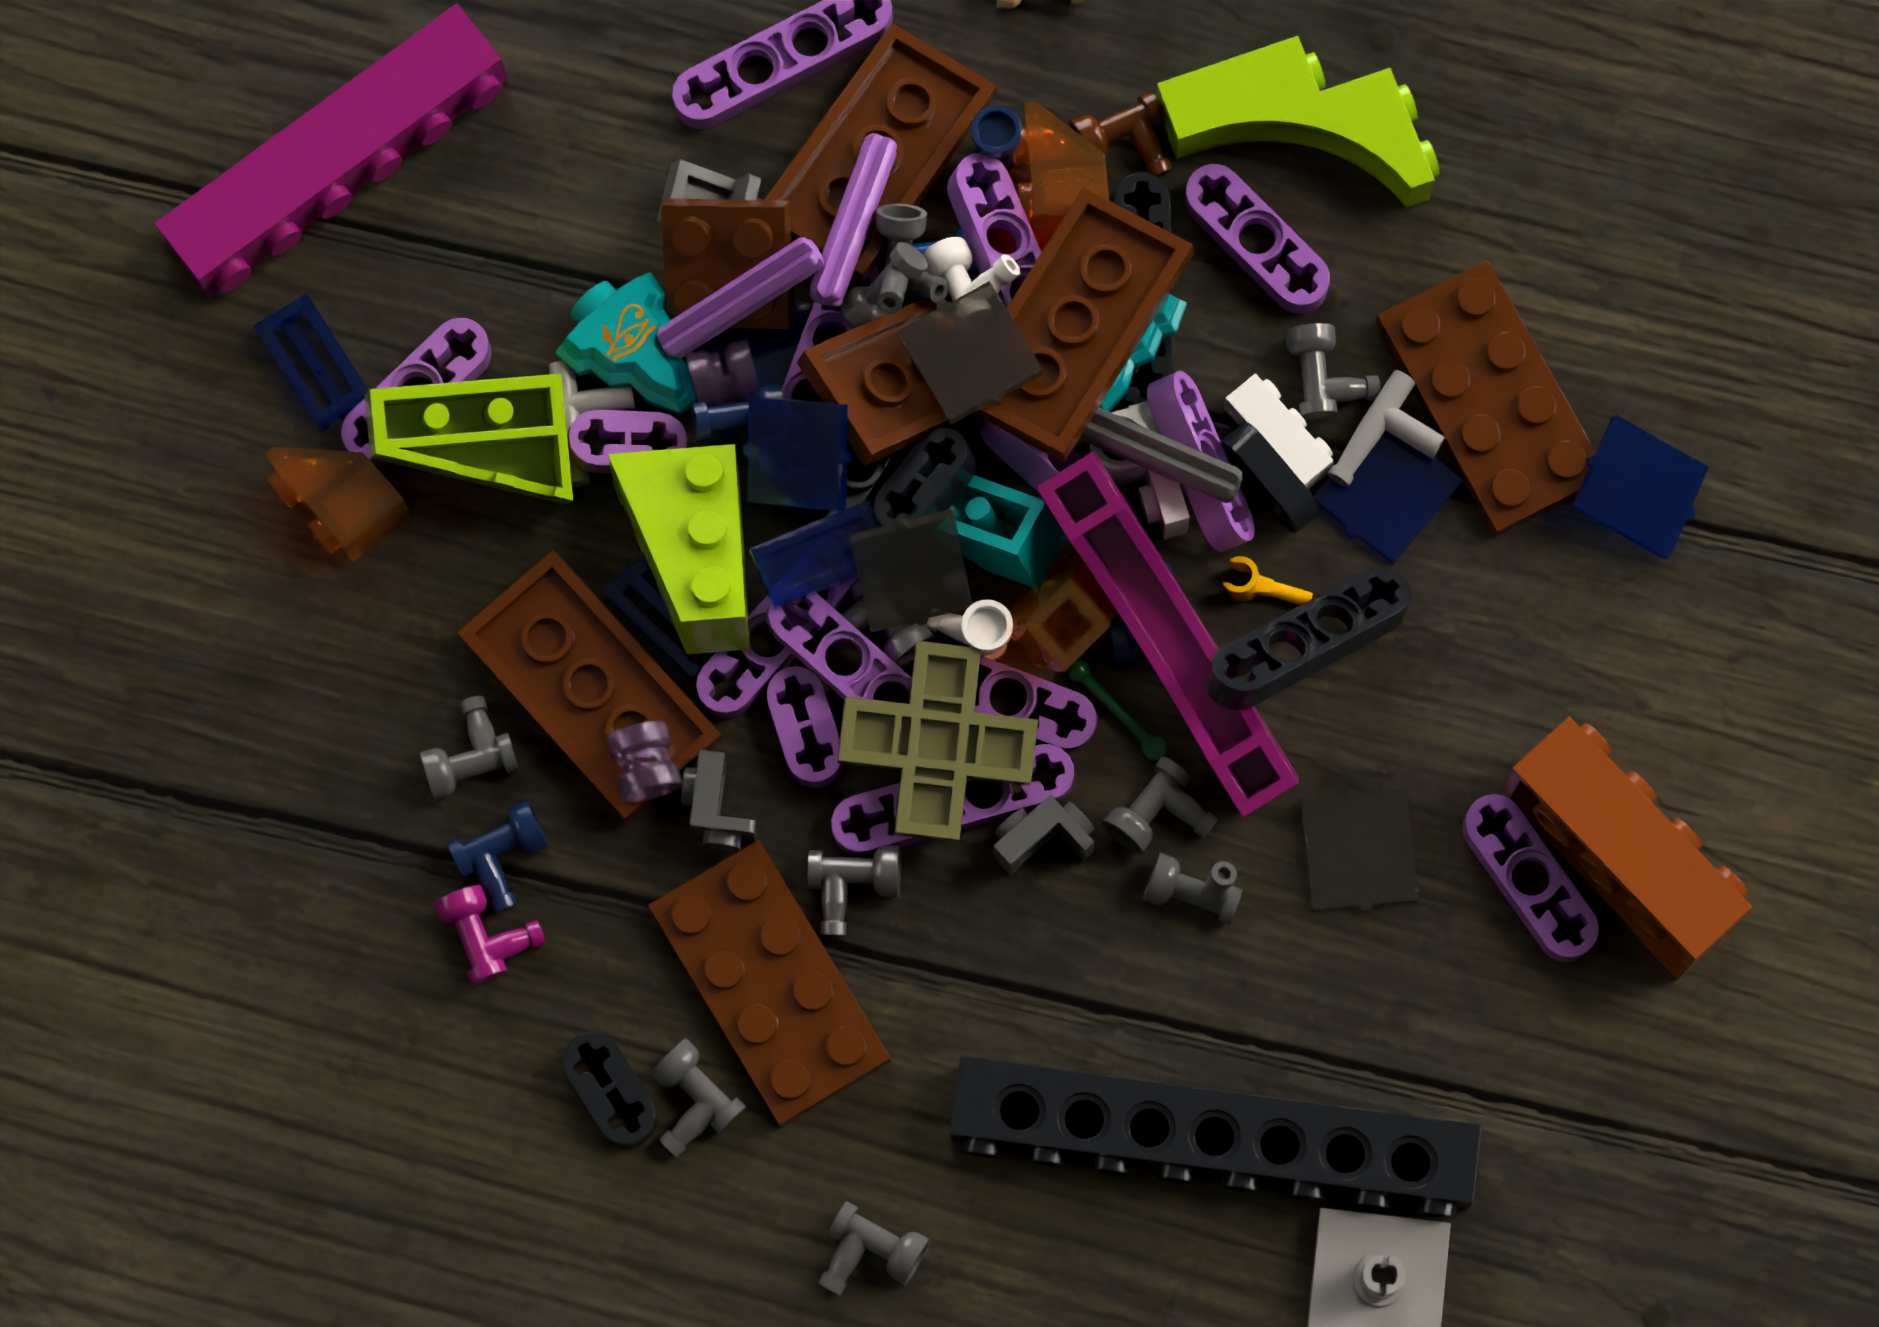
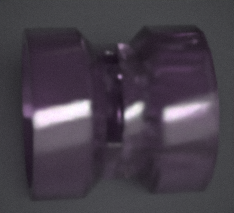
M747 338L728 343L724 351L710 354L705 350L685 354L698 403L705 402L708 408L721 406L733 400H738L739 402L754 400L755 393L760 387Z
M649 721L616 730L605 738L610 758L619 764L621 774L616 782L622 802L630 803L651 800L670 794L683 786L679 767L676 763L670 761L668 749L672 744L667 722Z

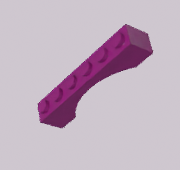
M1093 451L1038 485L1036 488L1139 644L1242 816L1245 817L1298 784V774L1256 707L1253 706L1244 710H1230L1217 704L1207 693L1205 679L1213 657L1219 648L1096 452ZM1226 673V676H1227L1228 678H1230V679L1233 678V677L1230 676L1228 673Z

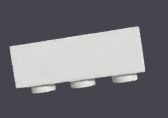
M1255 373L1225 398L1224 409L1239 426L1244 422L1253 425L1298 476L1307 489H1309L1328 473L1333 465L1334 460L1331 458L1333 453L1324 440L1320 437L1314 439L1305 429L1307 426L1306 421L1294 408L1288 410L1279 400L1281 394L1274 384L1268 379L1262 381Z

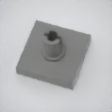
M1320 1208L1307 1327H1441L1451 1223Z

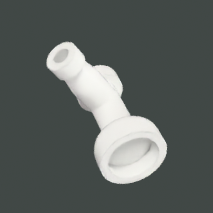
M950 237L940 240L931 245L922 254L928 264L925 271L930 275H937L947 280L949 284L948 292L958 311L956 316L979 331L987 328L995 319L994 312L988 301L1002 289L1006 282L1010 283L1020 274L1018 264L1010 256L1004 254L993 263L992 268L980 274L974 281H971L967 271L972 265L973 255L966 240L961 237Z
M980 600L973 603L967 608L963 616L947 613L944 608L932 605L925 621V625L930 631L936 633L938 630L954 640L969 645V647L981 650L982 656L995 661L999 660L1006 652L1007 643L1013 632V620L1010 612L1003 604L994 600Z

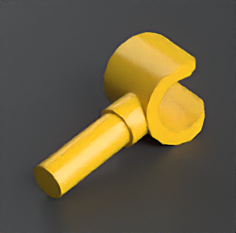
M1236 556L1229 560V565L1232 569L1252 575L1250 582L1244 586H1234L1231 583L1223 582L1228 595L1238 602L1253 600L1257 595L1268 598L1270 596L1297 605H1302L1312 599V592L1260 576L1256 564L1247 557Z

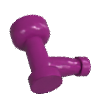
M481 885L457 890L433 903L440 921L456 926L472 967L467 972L472 986L489 982L506 974L508 970L504 959L512 957L530 946L536 948L545 944V938L537 920L524 924V928L505 931L488 938L479 916L487 905V899Z

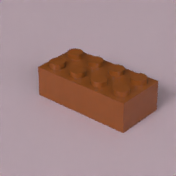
M1569 716L1512 768L1500 794L1516 803L1534 830L1665 968L1679 980L1732 931L1749 912L1752 906L1744 898L1748 895V890L1730 869L1723 865L1716 869L1701 854L1699 849L1702 847V842L1685 822L1679 818H1674L1670 821L1653 804L1657 796L1640 775L1632 770L1625 774L1607 756L1611 752V748L1595 728L1587 723L1580 727Z

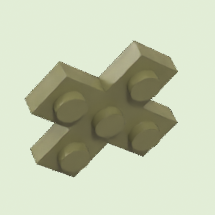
M917 641L909 704L845 697L837 763L901 771L894 835L958 842L960 840L966 779L1024 786L1031 784L1038 720L974 712L981 650L967 646Z

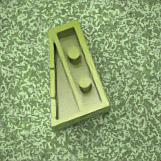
M561 374L369 389L365 394L370 458L566 505L573 501Z
M735 444L608 454L614 489L627 513L635 532L636 540L651 568L657 588L686 654L750 650L740 477Z

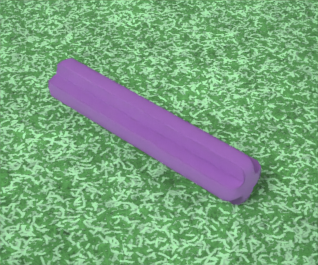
M872 133L864 139L822 252L824 265L819 271L814 273L810 284L809 295L816 303L833 308L842 304L897 155V143L891 138Z
M800 237L667 322L657 332V337L663 350L670 357H684L819 271L824 265V260L818 247L811 239Z

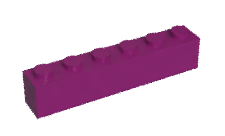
M456 3L155 222V225L166 245L208 299L218 291L222 293L232 291L250 276L252 272L251 267L271 253L273 256H277L292 248L301 238V231L319 217L328 219L341 212L351 202L352 193L370 180L379 182L393 174L403 161L401 157L421 143L424 146L431 145L441 139L452 127V120L468 108L479 109L495 99L502 90L501 84L508 80L502 58L458 3Z

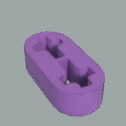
M585 411L576 417L567 431L569 459L580 470L591 473H611L608 454L653 451L652 447L648 445H631V440H646L652 429L660 430V436L663 441L672 443V446L667 447V449L686 448V431L679 420L670 414L661 412ZM590 427L598 428L599 438L620 440V444H607L599 455L596 456L591 454L589 444L579 443L578 438H583Z
M799 666L786 667L774 675L767 689L769 711L785 761L792 777L801 785L810 788L825 787L836 780L843 768V764L837 763L840 738L827 697L818 676L812 671ZM798 683L801 691H813L814 695L805 699L808 720L798 723L793 707L790 704L779 705L778 700L787 696L786 685ZM813 732L819 749H831L833 755L824 759L825 769L821 772H813L810 764L799 765L797 759L806 755L805 744L802 738L804 734Z

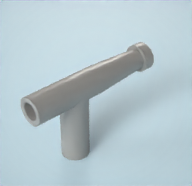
M563 360L549 364L550 374L562 375L567 431L576 417L585 411H621L635 408L632 386L578 391L575 372ZM584 437L578 438L579 443H584ZM570 462L572 488L589 485L591 483L589 472L580 470Z
M1399 370L1393 371L1358 425L1338 463L1332 465L1327 475L1341 486L1349 487L1354 479L1352 475L1385 431L1431 459L1435 456L1445 437L1399 409L1415 385V381L1410 376Z

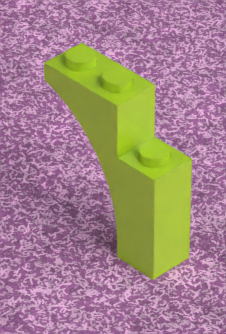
M1299 36L1157 83L1156 98L1164 113V129L1176 160L1207 149L1241 142L1273 141L1309 146L1337 155L1356 164L1391 190L1405 207L1429 200L1435 181L1434 177L1439 176L1438 161L1428 140L1419 141L1412 121L1417 120V110L1413 96L1406 84L1397 85L1391 68L1320 91L1319 89L1325 88V79L1321 65L1314 52L1305 54Z

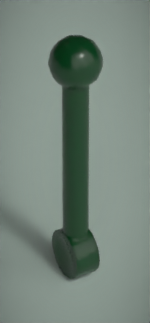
M1080 659L1071 661L1066 667V676L1069 681L1074 684H1082L1142 745L1141 752L1146 760L1158 762L1161 757H1164L1167 752L1165 740L1160 736H1150L1090 675L1091 669L1087 662Z

